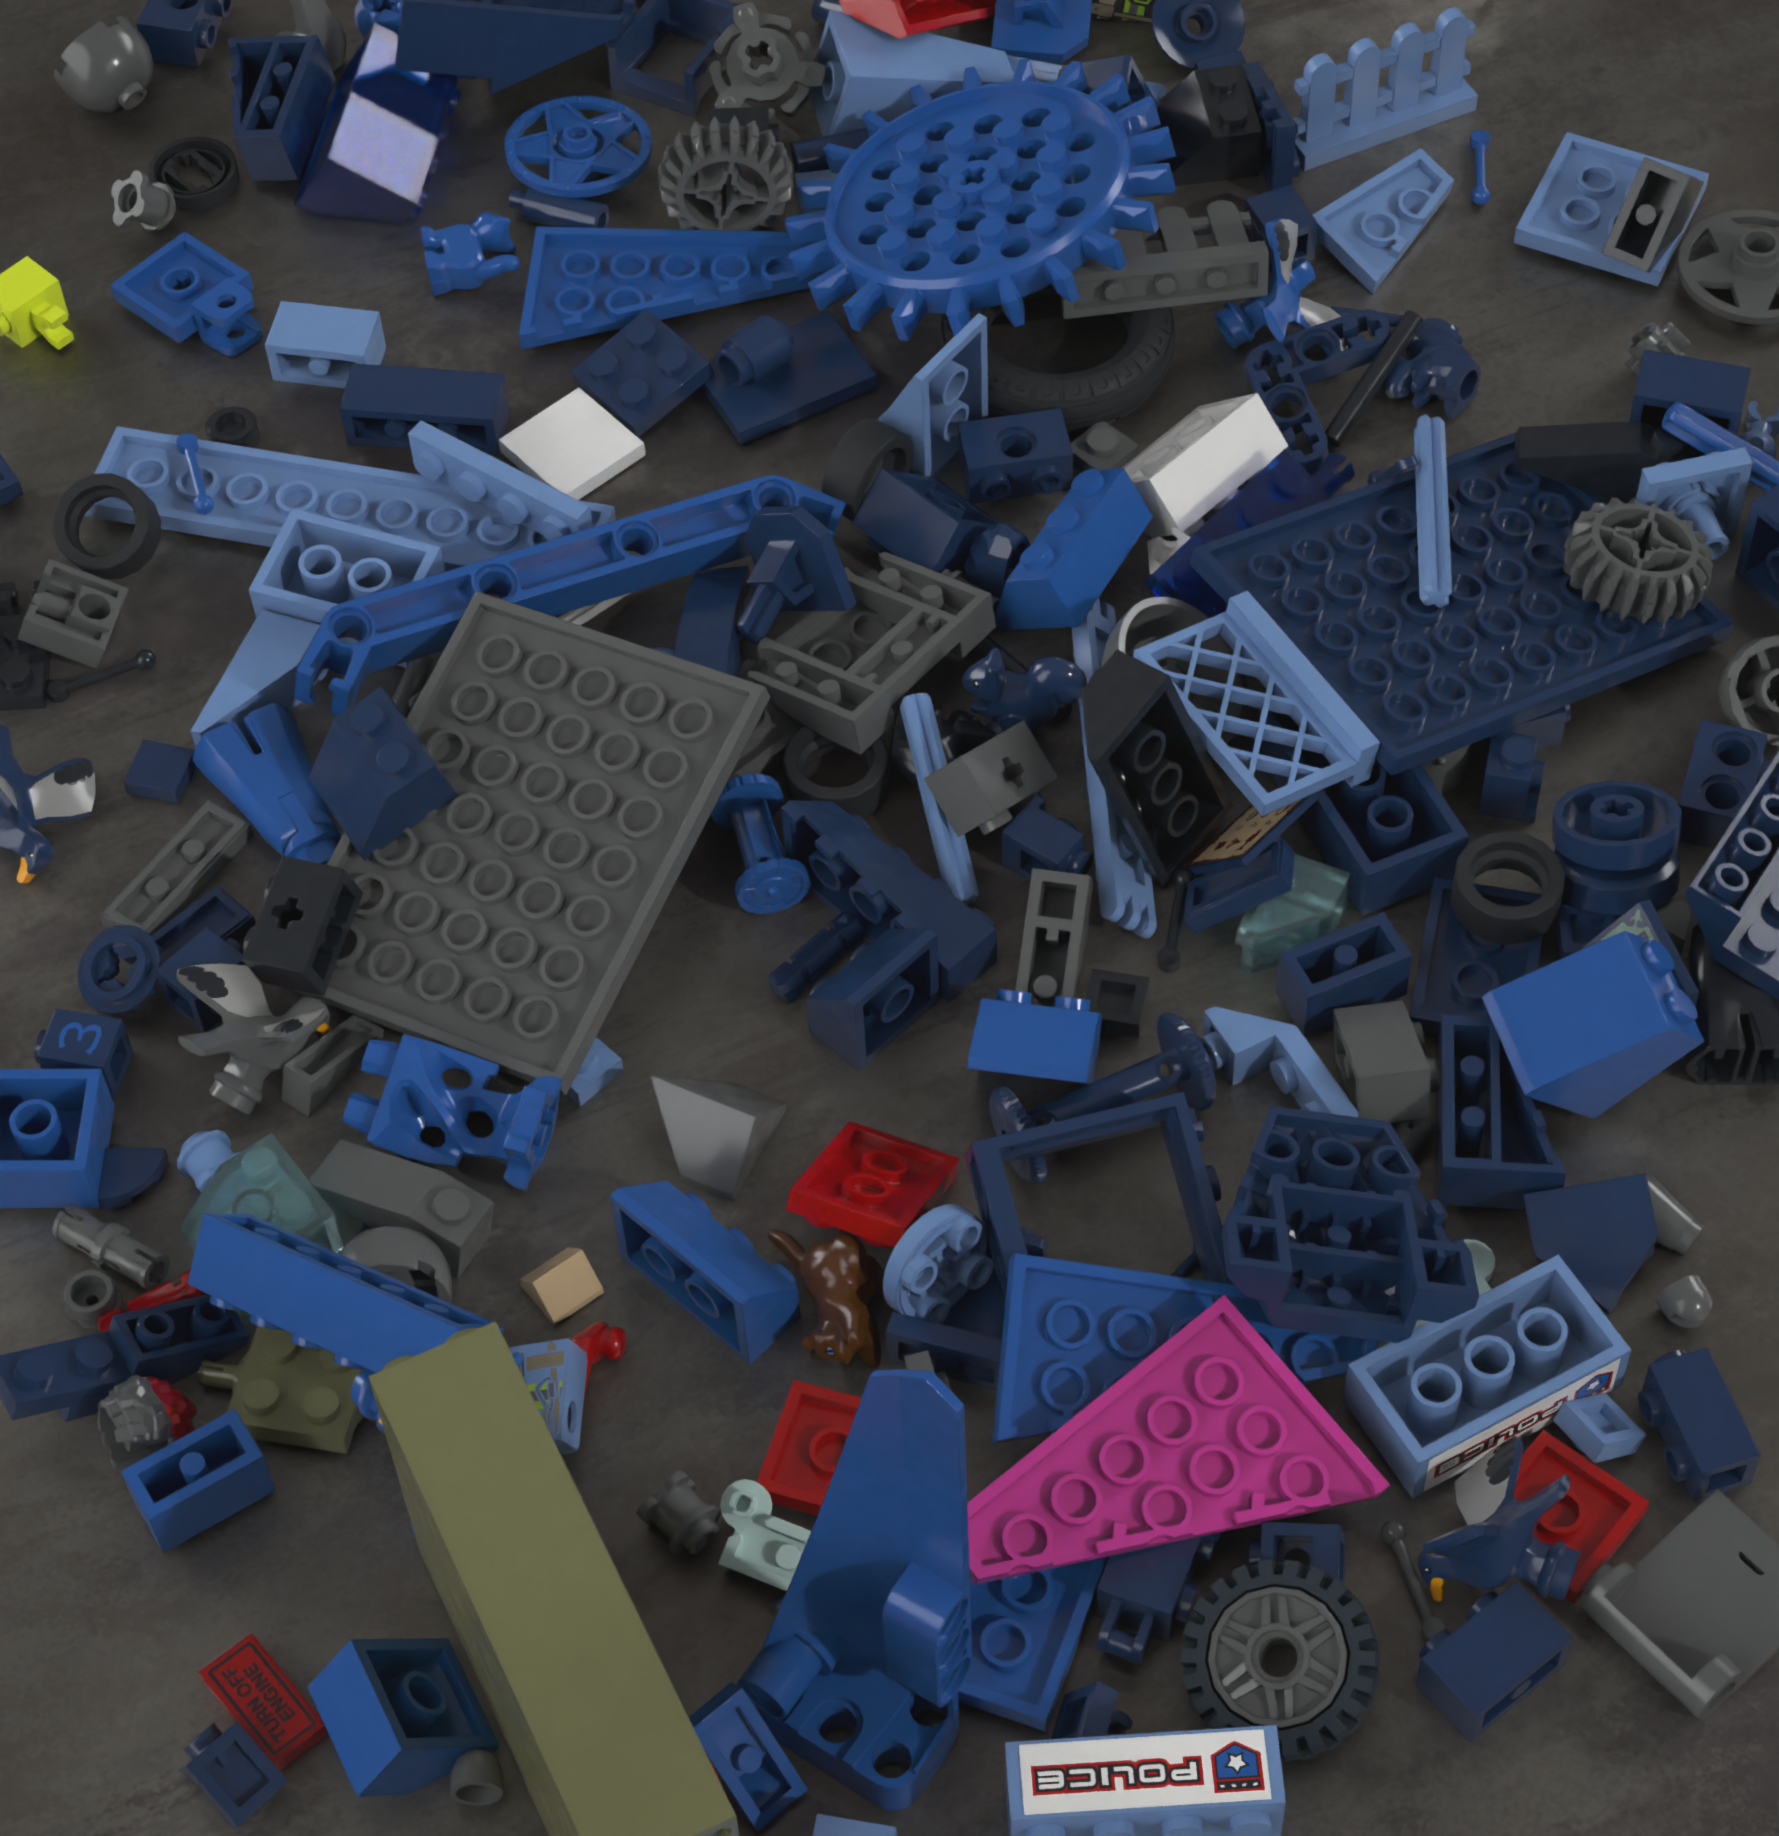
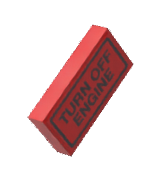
M253 1633L199 1671L203 1683L234 1722L238 1721L279 1771L329 1735L320 1716Z

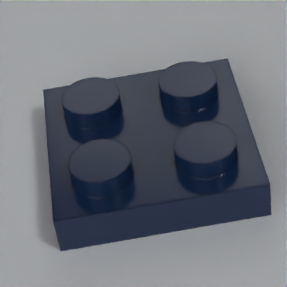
M648 309L643 311L570 371L575 384L638 438L715 375L711 363Z

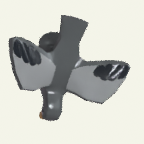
M200 964L177 970L176 980L214 1009L223 1020V1025L212 1031L179 1036L178 1041L186 1050L199 1056H209L225 1052L231 1055L226 1067L214 1075L215 1081L208 1093L247 1115L251 1114L257 1102H261L262 1084L271 1071L283 1070L287 1062L300 1054L312 1032L315 1031L322 1038L331 1031L329 1027L330 1014L326 1004L321 999L302 997L283 1016H274L267 1004L261 983L247 965Z

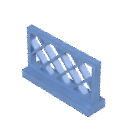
M1248 590L1230 597L1226 612L1134 650V658L1170 676L1205 749L1261 816L1267 815L1342 780H1345L1350 787L1369 780L1380 742ZM1220 634L1234 653L1229 655L1200 648L1201 642ZM1165 657L1188 661L1190 665L1187 675L1163 670L1157 661ZM1196 663L1229 671L1227 683L1223 684L1193 677ZM1235 672L1256 677L1266 688V693L1232 686ZM1189 692L1221 699L1220 713L1195 708L1188 699ZM1228 702L1262 709L1259 723L1226 715ZM1268 711L1289 715L1298 725L1299 731L1265 724ZM1222 731L1255 738L1253 751L1248 752L1228 747L1221 738ZM1264 740L1294 747L1292 762L1259 754L1261 741ZM1301 749L1323 754L1331 765L1321 769L1300 764ZM1259 770L1288 777L1287 785L1267 793L1254 778V772Z

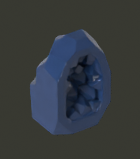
M998 523L996 527H988L982 534L976 535L974 537L975 542L970 548V554L964 563L966 580L998 598H1001L1005 583L1020 562L1022 553L1031 546L1028 537L1008 523Z

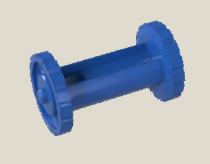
M746 774L728 780L711 812L712 819L722 828L734 830L746 869L736 882L735 894L741 908L755 914H771L792 907V905L797 904L806 896L811 885L810 877L804 864L797 860L785 858L773 821V817L782 807L783 794L779 783L774 778L768 775L764 776L763 774Z

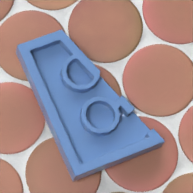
M1420 148L1314 213L1313 217L1318 223L1317 239L1373 295L1450 194L1454 179Z

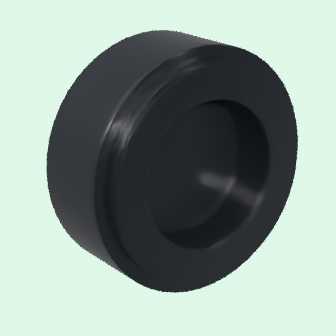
M242 407L222 408L214 412L208 418L205 425L207 439L212 442L254 448L260 438L254 414Z

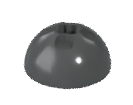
M1158 596L1144 599L1128 610L1113 628L1103 652L1101 667L1117 649L1133 657L1134 650L1207 620L1209 617L1192 605L1175 598ZM1220 634L1201 642L1200 648L1229 655L1234 653ZM1165 657L1157 661L1163 670L1184 675L1188 673L1190 665L1188 661ZM1196 663L1193 677L1226 684L1229 671ZM1235 672L1232 686L1248 689L1246 676ZM1189 692L1188 699L1195 708L1220 713L1221 699ZM1228 702L1226 715L1246 720L1249 706ZM1226 731L1221 733V738L1225 743H1228L1237 736V734Z

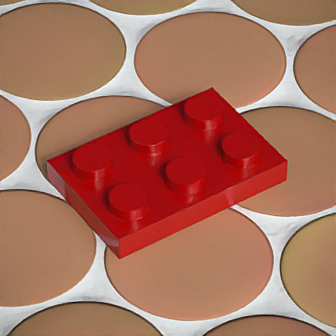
M849 1121L791 1187L786 1211L804 1216L807 1222L817 1227H835L859 1235L866 1243L872 1246L895 1248L910 1226L921 1216L932 1210L956 1178L960 1158Z

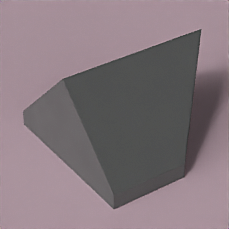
M650 1075L679 1171L680 1180L734 1201L787 1110L786 1103L733 1082Z

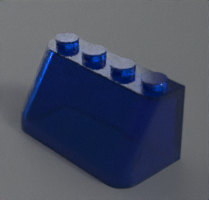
M374 23L336 84L297 192L294 206L315 216L403 224L409 216L417 219L424 208L429 194L422 190L423 185H427L431 181L440 161V158L434 156V152L442 147L450 131L451 124L445 122V118L452 115L462 94V91L456 89L458 77L448 74L398 70L395 63L398 34Z

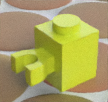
M28 256L0 274L1 337L6 335L23 348L43 335L58 350L74 340L73 332L63 325L68 320L69 313L60 282L56 277Z

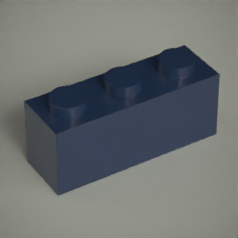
M352 363L340 406L346 441L350 445L411 449L408 433L422 420L480 451L492 455L500 454L498 440L504 436L510 412L505 375L501 373Z

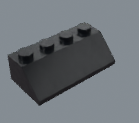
M1117 649L1107 662L1094 672L1089 683L1081 691L1087 755L1156 885L1165 889L1172 881L1174 872L1179 868H1183L1234 805L1170 676Z

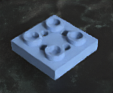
M1743 447L1724 452H1712L1705 456L1672 463L1664 462L1653 467L1643 468L1636 499L1640 504L1648 506L1655 501L1657 508L1666 512L1676 509V517L1678 519L1692 520L1693 531L1702 532L1706 535L1705 545L1713 549L1711 559L1715 560L1728 551L1730 541L1727 536L1737 534L1753 462L1746 448Z

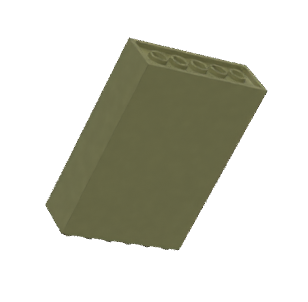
M496 1321L481 1328L471 1327L460 1330L450 1336L444 1344L416 1356L404 1355L395 1358L387 1363L381 1371L368 1376L421 1556L548 1835L739 1836L737 1816L725 1794L719 1777L707 1757Z

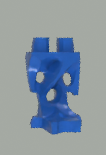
M404 1034L400 1044L370 1039L362 1060L361 1070L363 1073L387 1080L381 1100L352 1092L342 1121L347 1126L368 1136L367 1141L374 1150L408 1161L420 1162L431 1166L456 1168L462 1156L496 1160L507 1166L504 1179L515 1189L527 1191L532 1177L538 1172L543 1163L553 1135L563 1080L553 1076L537 1077L531 1084L524 1086V1089L516 1094L485 1090L490 1078L497 1076L500 1067L498 1064L444 1045ZM457 1068L468 1072L471 1082L466 1087H451L443 1082L442 1074L447 1069ZM478 1111L486 1113L493 1123L492 1133L485 1138L477 1137L471 1133L466 1124L469 1114ZM425 1127H439L445 1133V1142L442 1147L433 1148L422 1142L420 1135Z

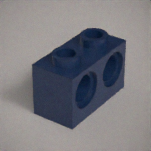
M1701 719L1678 802L1682 810L1680 841L1715 849L1773 760L1763 757L1768 734Z

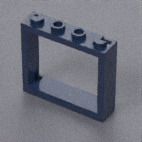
M1184 1091L987 1138L970 1144L964 1156L981 1219L986 1228L987 1241L1004 1304L1006 1301L1009 1259L1015 1253L1028 1255L1003 1164L1159 1126L1162 1129L1204 1280L1235 1285L1226 1276L1222 1240L1224 1225L1221 1223L1216 1201L1221 1200L1219 1179L1212 1165L1205 1166L1199 1143L1204 1141L1202 1120L1197 1121L1194 1107H1188Z

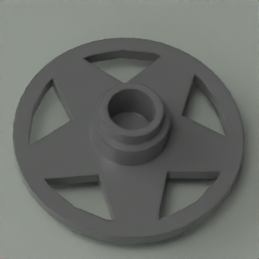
M1737 209L1712 215L1696 224L1683 239L1677 259L1678 275L1687 293L1703 308L1725 319L1754 325L1779 324V308L1769 310L1775 294H1779V213L1760 209ZM1756 223L1775 228L1771 230L1765 228H1751L1747 230L1739 224ZM1707 234L1715 253L1689 262L1692 249ZM1704 288L1731 289L1736 306L1715 298Z

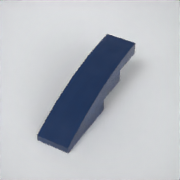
M749 566L706 569L694 574L680 618L674 650L675 657L732 676L736 675L741 664L740 637L736 633L737 622L745 609L744 601L751 588L747 583L750 576Z

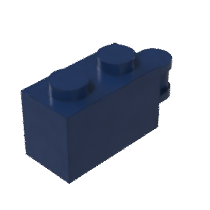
M1221 1532L1110 1556L1097 1588L1096 1617L1104 1619L1098 1636L1096 1649L1140 1665L1152 1636L1169 1642L1177 1621L1187 1623L1192 1616L1200 1586L1192 1584L1199 1565L1207 1568L1210 1567L1219 1544ZM1118 1625H1122L1130 1629L1138 1631V1633L1136 1635L1125 1630L1119 1629L1117 1627Z

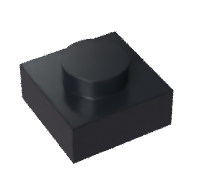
M1092 968L1086 1000H1091L1089 1012L1103 1014L1101 1032L1139 1038L1149 993L1150 977Z

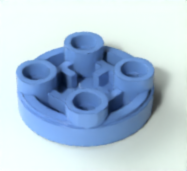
M946 1204L932 1209L913 1223L895 1246L886 1265L883 1277V1294L888 1305L901 1315L905 1314L942 1324L948 1316L950 1308L964 1296L968 1289H979L988 1281L992 1274L994 1263L986 1255L987 1232L981 1219L961 1205Z

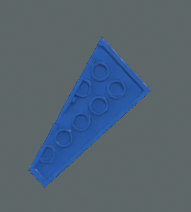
M536 227L519 330L520 347L522 350L624 328L646 309L662 320L809 288L808 283L822 274L799 282L788 253L808 245L793 247L788 232Z
M1015 1253L1009 1259L992 1445L1054 1433L1223 1295L1229 1299L1302 1384L1346 1376L1348 1364L1377 1349V1340H1363L1354 1337L1276 1328L1267 1320L1258 1300L1247 1298L1236 1285Z

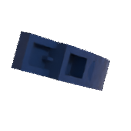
M209 1294L116 1314L112 1317L108 1331L0 1355V1398L11 1420L59 1410L64 1421L68 1422L97 1414L98 1403L109 1395V1391L113 1390L115 1385L127 1381L131 1376H152L159 1380H167L169 1385H172L198 1372L199 1368L202 1367L201 1363L204 1359L218 1362L246 1345L249 1334L237 1312L211 1304V1295Z

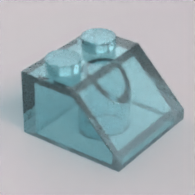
M272 1133L219 1165L179 1227L181 1234L195 1251L203 1213H248L334 1252L340 1253L345 1247L336 1214ZM244 1310L240 1311L243 1314V1316L249 1314Z

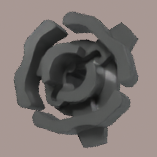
M752 1L733 7L734 23L728 26L714 43L715 52L722 60L728 52L726 57L727 74L732 85L729 87L724 83L723 67L720 61H714L709 67L719 95L714 105L715 108L752 107L747 103L748 100L760 103L775 102L787 94L794 84H798L795 95L780 107L785 116L794 117L809 100L810 88L823 87L826 66L816 62L809 36L805 32L800 31L794 34L796 42L804 54L803 61L798 60L794 45L787 36L777 31L779 30L789 36L792 35L793 26L788 17L769 13L759 14ZM753 56L759 58L764 56L770 59L771 65L761 64L758 70H755L752 63ZM769 108L770 124L776 120V112L773 108Z

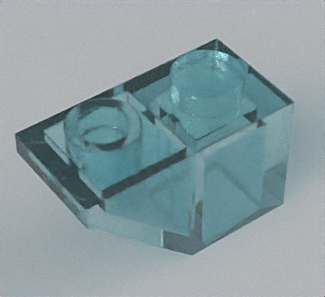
M1295 854L1292 890L1260 904L1255 914L1246 912L1241 920L1235 939V944L1242 946L1240 970L1254 973L1279 965L1280 953L1335 932L1347 907L1351 873Z

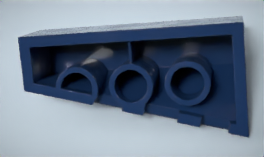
M789 800L781 807L786 858L797 860L806 867L811 881L808 892L837 915L848 911L855 918H858L864 926V936L871 942H874L888 929L930 928L937 934L939 995L948 1003L997 962V929L992 920L983 911L977 908L971 909L956 898L943 880L935 876L929 877L916 867L908 854L899 846H889L876 836L867 822L859 815H849L833 801Z

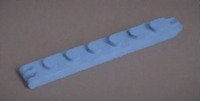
M1099 598L1079 627H1071L1074 649L1073 657L1075 664L1084 672L1087 684L1094 672L1101 668L1107 640L1116 625L1114 607L1105 601L1100 602ZM1078 698L1100 913L1103 918L1111 922H1117L1120 927L1129 931L1133 930L1134 934L1143 939H1148L1154 934L1157 927L1152 877L1088 759L1082 698Z

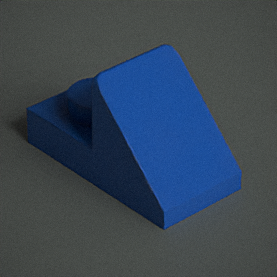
M730 1682L689 1716L690 1722L719 1777L732 1808L754 1831L759 1832L808 1790L741 1686Z

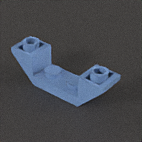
M1216 1006L1204 1011L1203 1037L1200 1040L1209 1057L1212 1069L1220 1068L1232 1086L1270 1069L1279 1089L1285 1094L1291 1093L1300 1105L1301 1110L1359 1117L1357 1109L1296 1025Z

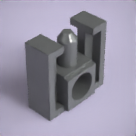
M49 558L37 592L34 594L24 617L17 639L98 669L129 588ZM46 590H49V591H51V592H54V593H57V594H59V595L65 596V597H67V598L73 599V602H72V601H69V600H67V599L61 598V597H59V596L53 595V594H51V593H48V592H46ZM36 611L51 616L53 618L59 619L61 621H64L65 624L44 617L42 615L36 614Z

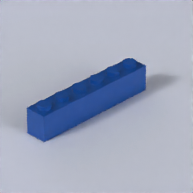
M203 1213L188 1285L211 1295L210 1303L217 1307L237 1311L244 1310L250 1313V1322L257 1326L275 1330L284 1329L292 1333L291 1341L297 1345L312 1349H326L333 1352V1361L342 1366L355 1369H369L377 1373L395 1358L404 1355L416 1356L444 1344L450 1336L460 1330L471 1327L481 1328L492 1323L485 1318L248 1213ZM498 1325V1327H499V1329H500V1331H501V1333H502L504 1327Z

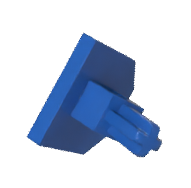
M996 0L991 48L1006 51L1007 55L1044 62L1064 63L1088 46L1092 0Z

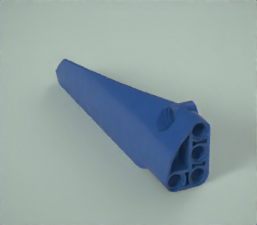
M911 1369L874 1370L868 1378L818 1516L761 1651L737 1682V1685L744 1689L751 1702L755 1705L758 1713L779 1744L875 1806L887 1811H899L910 1807L919 1798L956 1746L959 1739L958 1689L963 1683L972 1661L964 1404L932 1371ZM925 1711H937L946 1717L941 1723L934 1726H924L914 1720L918 1714ZM835 1727H844L854 1733L852 1737L841 1743H832L822 1737L828 1730ZM888 1762H899L908 1768L907 1772L897 1778H886L876 1772L879 1767Z

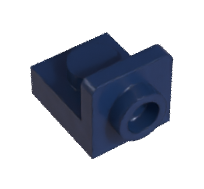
M238 1721L229 1725L223 1731L215 1723L211 1724L183 1749L191 1759L178 1770L186 1780L192 1778L233 1828L241 1825L288 1782Z

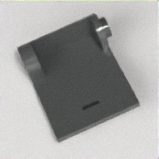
M1718 1488L1633 1567L1627 1562L1615 1568L1606 1563L1592 1574L1582 1589V1592L1588 1596L1582 1609L1698 1720H1704L1714 1713L1779 1651V1544Z

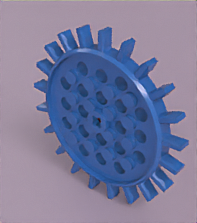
M1020 59L1012 81L983 85L977 70L973 66L964 70L962 83L964 89L933 100L931 95L920 84L911 87L914 108L891 122L886 121L870 110L862 115L869 138L856 150L828 143L823 148L831 173L838 174L835 180H799L796 187L804 209L822 210L790 216L785 219V225L793 247L808 245L788 253L799 282L822 274L808 283L816 307L821 311L856 290L857 292L843 307L851 329L858 332L885 306L894 308L891 319L897 336L901 341H909L925 313L947 314L953 335L955 336L970 322L971 311L1002 305L1005 315L1014 327L1025 324V306L1022 298L1050 285L1070 303L1080 299L1072 271L1079 268L1086 261L1092 259L1118 271L1126 266L1120 241L1112 238L1118 229L1155 233L1159 228L1153 202L1134 200V197L1175 193L1176 186L1170 164H1151L1176 157L1168 126L1146 132L1161 124L1154 99L1149 95L1117 111L1130 101L1124 76L1116 73L1087 95L1083 91L1088 85L1081 62L1072 61L1054 84L1036 82L1030 59Z

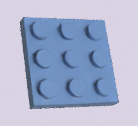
M1566 132L1515 229L1514 243L1658 287L1707 188L1709 173ZM1644 157L1704 181L1683 230L1650 273L1602 253Z

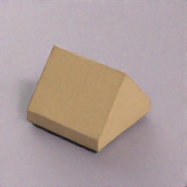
M566 1248L519 1280L520 1286L554 1326L604 1293L603 1287L582 1249Z

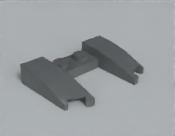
M882 552L879 554V559L883 570L877 575L864 579L854 575L848 567H845L844 570L855 599L895 624L893 628L846 671L764 637L759 641L757 649L759 658L770 662L767 672L762 674L758 671H749L747 675L748 681L765 686L771 696L769 701L792 718L825 738L861 755L895 723L892 705L948 652L964 658L996 628L991 593L890 553Z

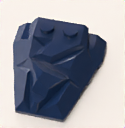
M1270 1107L1253 1149L1249 1167L1240 1182L1236 1200L1226 1217L1222 1229L1226 1276L1247 1298L1258 1300L1267 1320L1274 1327L1301 1332L1354 1337L1363 1340L1399 1343L1411 1337L1417 1320L1443 1323L1475 1308L1479 1299L1472 1254L1463 1239L1454 1240L1452 1243L1441 1225L1446 1214L1438 1199L1429 1200L1428 1203L1417 1187L1421 1172L1390 1122L1285 1107Z

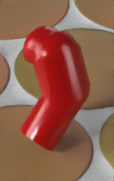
M594 1322L570 1338V1340L587 1352L588 1363L584 1398L592 1365L600 1361L602 1357L618 1360L623 1356L627 1335L622 1328L608 1327L607 1322Z

